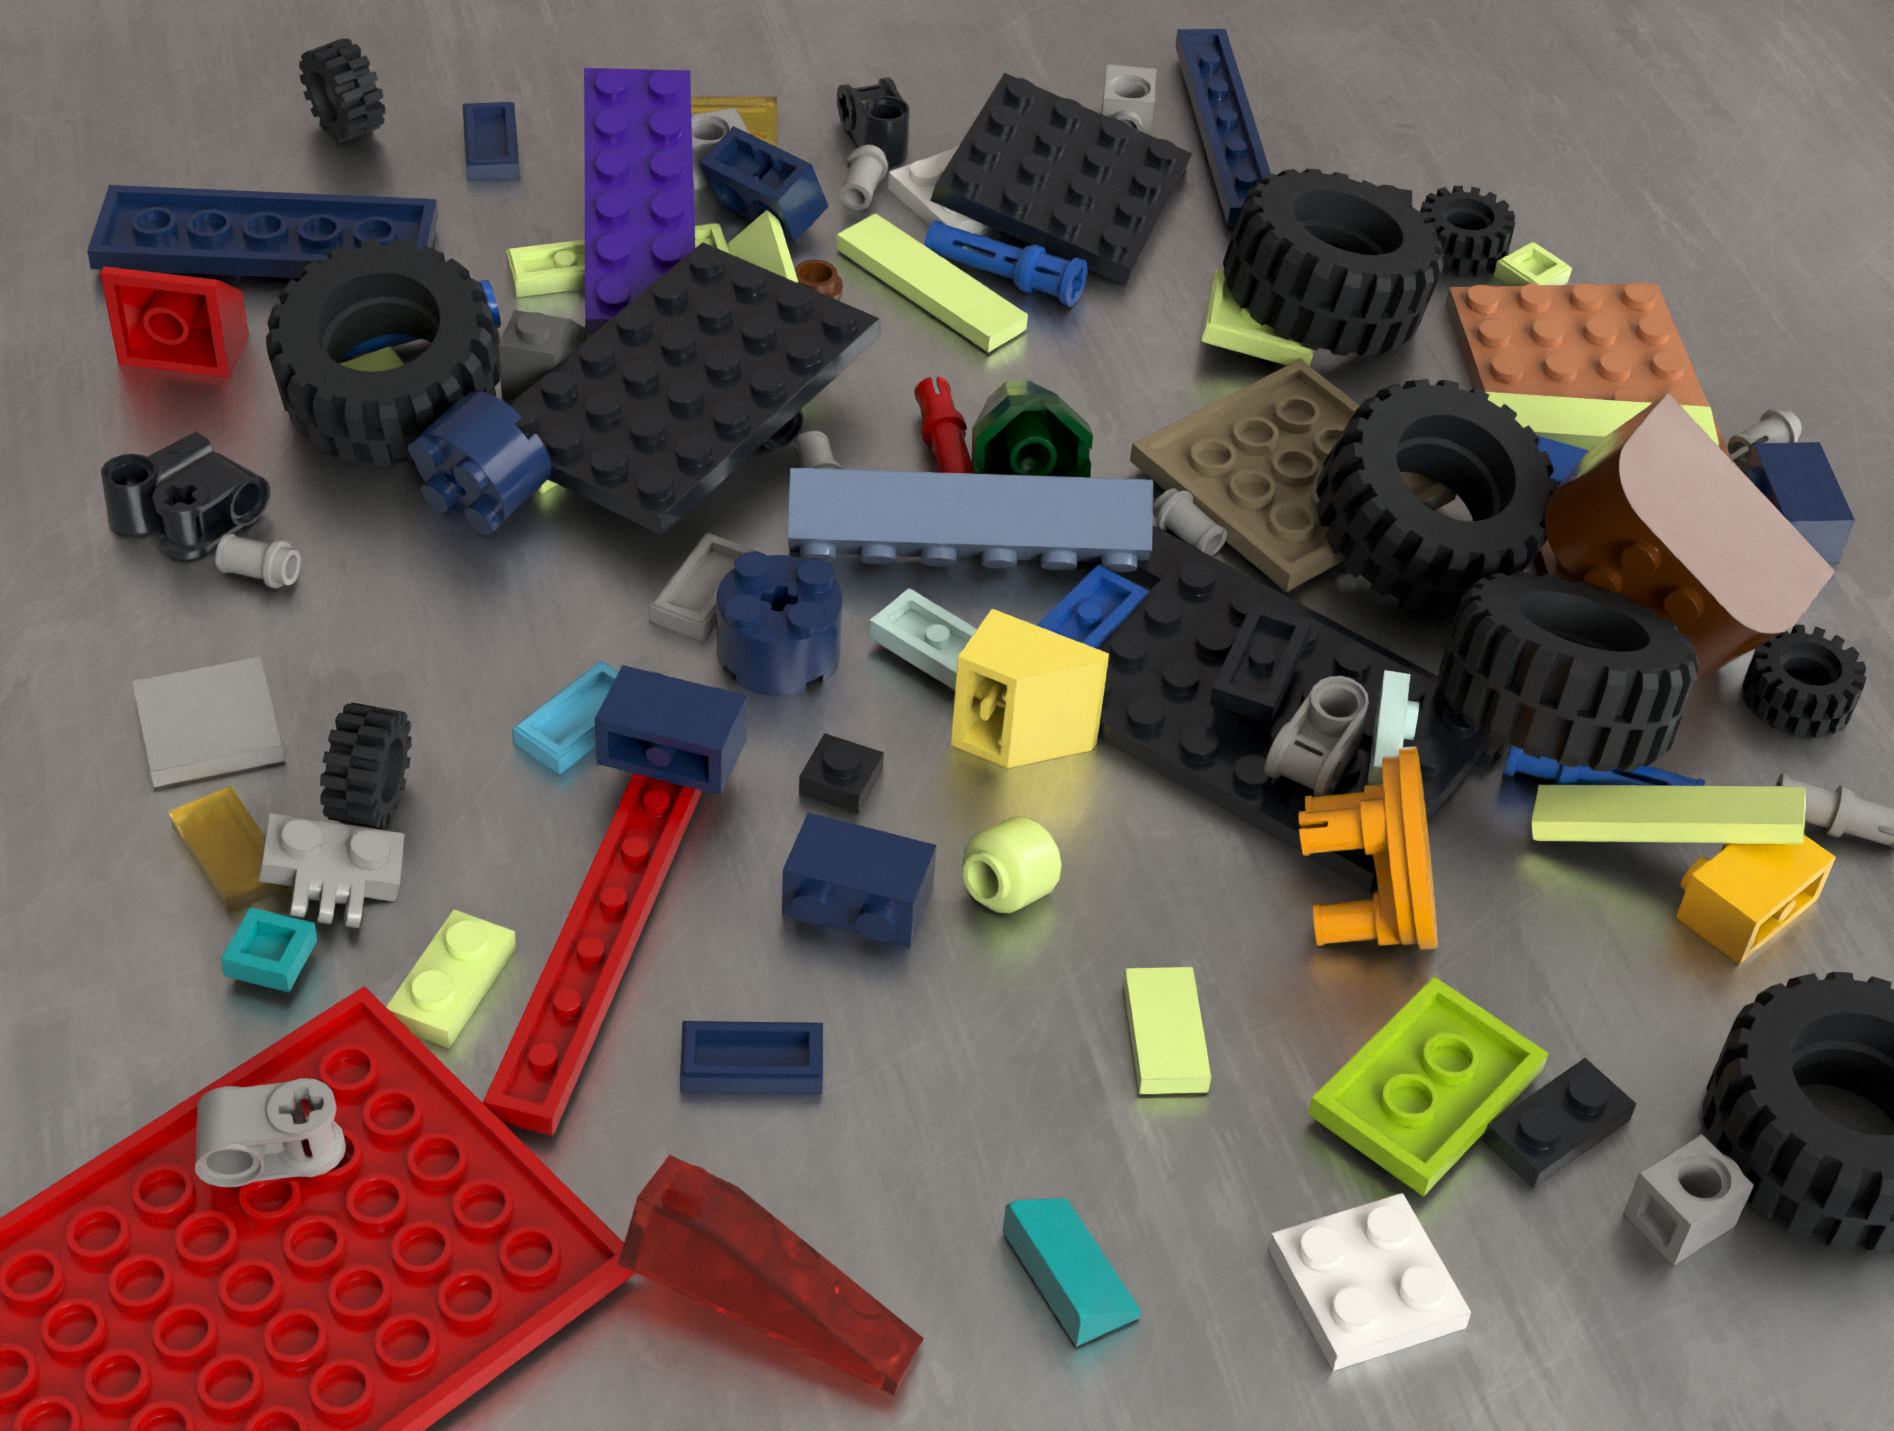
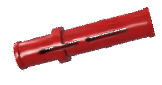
M931 377L920 381L914 390L915 400L919 405L923 418L920 430L923 441L932 449L938 472L972 474L971 457L965 441L967 425L963 415L955 409L949 383L946 379L937 377L936 384L939 394H936Z

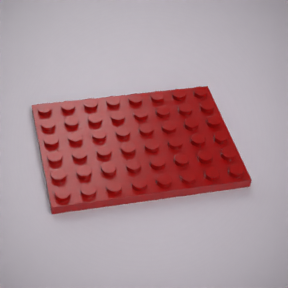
M363 986L0 1218V1431H424L638 1272L637 1255L400 1020ZM300 1078L316 1079L325 1083L333 1091L337 1107L333 1121L342 1128L346 1148L344 1157L338 1165L327 1173L315 1177H291L257 1181L239 1187L210 1185L201 1180L196 1174L197 1102L207 1092L225 1086L250 1087L285 1083ZM302 1099L301 1102L306 1117L309 1116L311 1110L308 1100ZM304 1139L302 1145L305 1155L311 1157L312 1152L309 1141Z

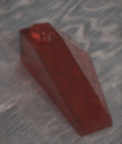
M669 1154L638 1195L619 1259V1265L894 1396L918 1354L924 1338L738 1186L708 1173L701 1167L691 1165Z

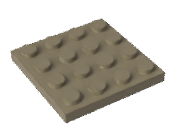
M1301 359L1132 443L1130 462L1165 491L1175 488L1179 492L1183 490L1190 492L1193 495L1192 503L1216 524L1227 530L1226 542L1286 592L1346 560L1341 552L1334 554L1325 537L1329 526L1322 527L1319 521L1316 505L1320 499H1318L1316 493L1318 476L1324 468V461L1360 405ZM1400 472L1403 481L1412 494L1433 511L1452 502L1456 498V494L1450 488L1429 476L1414 472Z

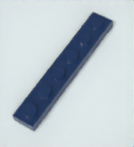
M1177 29L1176 51L1227 225H1236L1247 193L1258 182L1271 175V171L1226 29Z

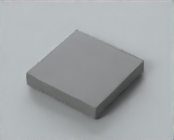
M261 656L131 681L153 788L285 761L283 744Z

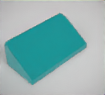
M1067 1198L1017 1200L1006 1205L1002 1232L1076 1347L1141 1318V1309Z

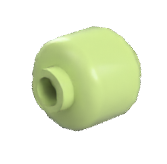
M1011 817L970 839L964 850L962 875L968 892L976 901L997 913H1013L1053 891L1060 880L1062 863L1059 849L1052 835L1041 824L1027 817Z

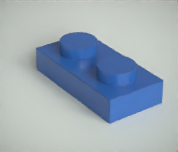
M1098 565L1036 626L1097 649L1144 600L1149 591Z

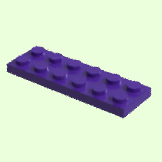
M584 68L585 328H587V333H595L695 249L690 70Z

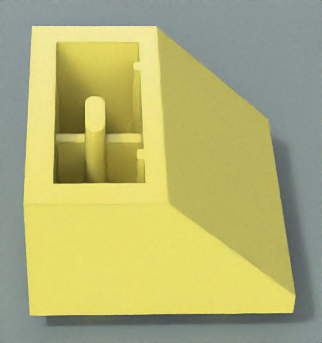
M991 609L958 656L951 746L1005 768L1092 751L1098 740L1109 654L1027 621Z

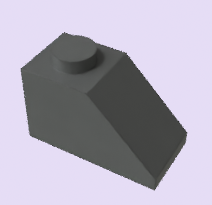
M514 310L498 344L502 399L513 401L587 340V328L567 318L549 316L539 312Z

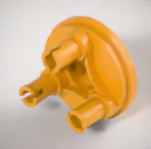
M1416 746L1399 748V755L1383 756V784L1365 785L1364 792L1318 797H1313L1312 795L1305 796L1306 811L1299 812V825L1302 828L1299 829L1303 856H1309L1312 853L1365 849L1366 855H1373L1379 892L1373 893L1372 900L1329 904L1313 903L1317 946H1323L1327 943L1377 939L1379 946L1418 944L1420 950L1438 948L1428 826L1420 762Z

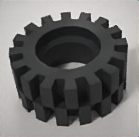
M342 38L306 51L301 55L302 61H299V68L304 74L300 75V81L307 88V91L303 93L306 101L310 100L313 105L310 110L314 118L317 116L320 118L319 126L323 131L328 130V136L332 140L337 139V142L342 143L380 128V125L384 124L385 119L382 115L385 114V105L380 102V99L384 98L382 89L377 88L375 81H378V77L375 71L370 72L368 68L370 61L366 55L361 57V48L357 44L352 45L350 39Z
M1453 186L1452 193L1446 187L1437 189L1436 195L1430 193L1426 196L1425 202H1422L1420 213L1423 215L1424 223H1431L1437 232L1438 240L1441 242L1444 255L1443 273L1448 274L1451 268L1458 270L1457 276L1467 277L1468 271H1473L1475 277L1484 276L1485 269L1490 273L1495 272L1497 261L1508 255L1516 223L1514 222V211H1508L1509 204L1505 200L1496 203V194L1488 192L1486 196L1479 195L1481 188L1471 187V192H1464L1463 186Z
M1794 625L1790 634L1788 631H1785L1755 648L1743 682V692L1747 693L1745 701L1749 708L1758 706L1755 715L1761 721H1765L1769 717L1774 718L1775 721L1772 728L1783 732L1785 725L1794 727L1793 736L1804 737L1807 729L1812 730L1815 738L1825 737L1828 729L1835 734L1842 729L1844 723L1848 724L1866 682L1867 677L1864 676L1866 672L1864 661L1856 662L1859 656L1858 651L1854 647L1843 650L1842 647L1845 640L1838 635H1835L1831 641L1823 638L1825 629L1815 627L1813 634H1807L1804 625ZM1791 676L1805 678L1818 686L1802 683Z
M353 702L351 704L347 703L343 707V713L339 712L335 719L336 730L331 729L328 741L331 744L329 752H324L322 763H326V770L320 777V786H325L320 795V803L324 805L322 812L325 817H328V820L377 829L386 828V823L390 824L393 819V809L397 810L401 802L399 792L405 789L407 780L404 778L405 769H409L411 758L407 757V752L412 747V737L408 736L411 724L407 720L408 715L405 712Z

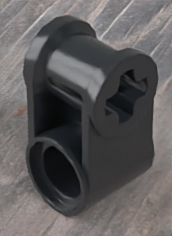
M890 77L879 79L878 84L852 88L849 84L839 85L837 89L839 117L844 129L849 131L858 147L873 145L880 148L886 156L888 165H894L905 160L908 155L910 109L897 91L894 81Z
M211 453L204 456L196 465L174 479L160 484L154 490L152 499L155 511L162 516L164 528L159 535L161 550L169 557L182 560L195 559L207 554L220 542L224 535L228 533L233 534L242 527L254 523L263 514L270 499L268 481L220 453Z

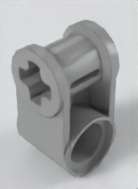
M1330 676L1315 684L1292 720L1283 726L1275 738L1265 762L1264 774L1273 779L1278 778L1280 775L1314 790V797L1332 795L1341 780L1344 770L1359 751L1362 742L1369 704L1368 694L1363 686L1355 680L1343 676Z
M300 1078L285 1083L250 1087L225 1086L207 1092L197 1102L196 1174L201 1180L210 1185L239 1187L257 1181L291 1177H315L327 1173L338 1165L344 1157L346 1148L342 1128L333 1121L337 1110L333 1091L325 1083L316 1079ZM302 1099L308 1100L311 1110L309 1116L306 1117L301 1102ZM304 1139L309 1141L312 1152L311 1157L305 1155L302 1145Z

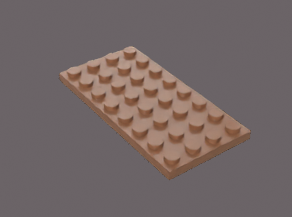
M1633 282L1630 284L1597 285L1580 283L1577 285L1527 284L1525 286L1474 285L1472 287H1449L1446 307L1474 388L1483 392L1654 403L1663 395L1669 393L1679 405L1710 407L1658 284ZM1713 416L1719 447L1732 460ZM1547 538L1545 544L1533 558L1538 576L1549 574L1560 576L1562 580L1576 582L1556 558Z

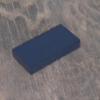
M514 102L462 104L467 181L520 178Z
M682 1021L680 1093L822 1094L823 1023Z

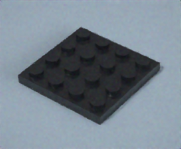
M1004 73L935 184L930 201L1026 243L1042 246L1047 252L1069 261H1072L1074 258L1084 259L1089 270L1126 285L1188 166L1192 153L1177 147L1168 140L1158 139L1132 128L1122 120L1109 118L1083 107L1073 99L1062 98L1035 86L1026 79L1016 78Z

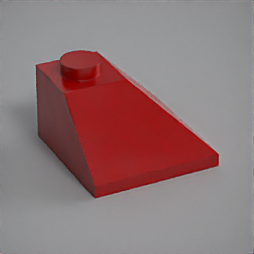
M103 267L100 275L118 365L230 378L249 337L242 290L214 279Z

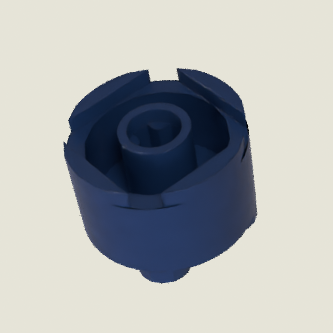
M478 390L472 391L466 397L458 399L408 446L409 454L425 481L420 487V492L426 502L440 513H446L450 508L465 515L469 524L477 532L485 536H490L548 480L552 471L548 452L536 433L527 439L515 425L522 416L510 405L494 395Z
M756 551L744 553L735 560L734 568L722 579L717 590L716 634L718 662L723 670L726 665L730 671L736 674V683L755 693L770 696H788L806 691L807 682L817 679L822 675L823 681H825L833 674L840 659L842 593L834 578L832 566L828 562L817 558L806 560L787 555L767 556Z

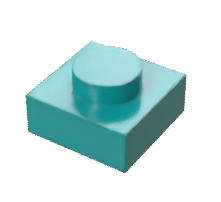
M250 907L221 957L224 976L289 993L318 941L315 923Z

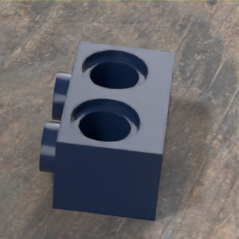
M735 126L699 162L719 205L752 222L768 210L780 220L784 237L794 243L801 238L829 207L811 163Z

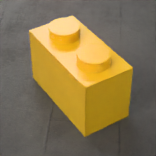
M1804 835L1803 844L1725 843L1721 852L1711 860L1705 856L1699 858L1684 875L1680 887L1685 890V894L1676 918L1740 965L1818 900L1836 857L1806 835Z

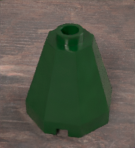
M1005 381L988 397L972 428L971 471L972 474L1090 478L1091 462L1089 456L1090 448L1092 449L1093 433L1090 425L1056 393L1031 381Z

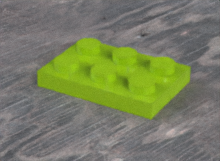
M1434 976L1312 1097L1308 1115L1424 1197L1486 1131L1488 1124L1496 1120L1543 1071L1549 1053Z

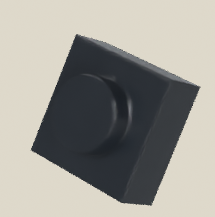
M824 733L799 776V794L859 813L883 770L884 752Z

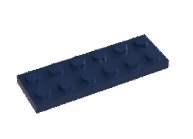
M109 185L87 253L90 268L95 270H102L105 266L147 272H166L175 275L190 273L226 275L229 277L261 276L297 279L301 278L299 272L312 261L316 260L320 264L329 259L328 253L343 246H345L346 251L361 248L360 242L377 240L379 245H392L393 240H402L413 243L414 249L421 250L424 245L432 248L438 218L436 199Z

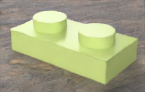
M454 909L386 1008L416 1037L450 1049L516 950L515 931Z

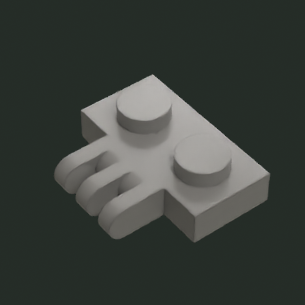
M269 813L259 882L293 887L289 917L303 920L308 910V899L319 901L317 922L331 924L335 903L346 905L344 911L345 926L359 928L364 897L396 902L400 887L405 834Z

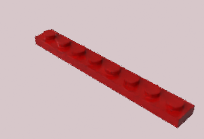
M633 773L483 1100V1104L504 1124L551 1136L554 1135L700 798L701 790Z

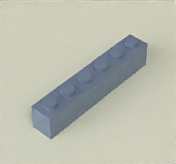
M790 468L789 553H800V558L806 560L817 558L826 562H832L836 560V554L860 555V560L864 563L884 565L895 563L897 556L921 557V563L924 565L943 567L955 565L957 558L981 559L982 566L1000 569L1015 567L1017 560L1041 561V567L1049 570H1071L1077 568V562L1101 563L1102 567L1112 572H1131L1137 569V560H1148L1152 552L1153 480Z

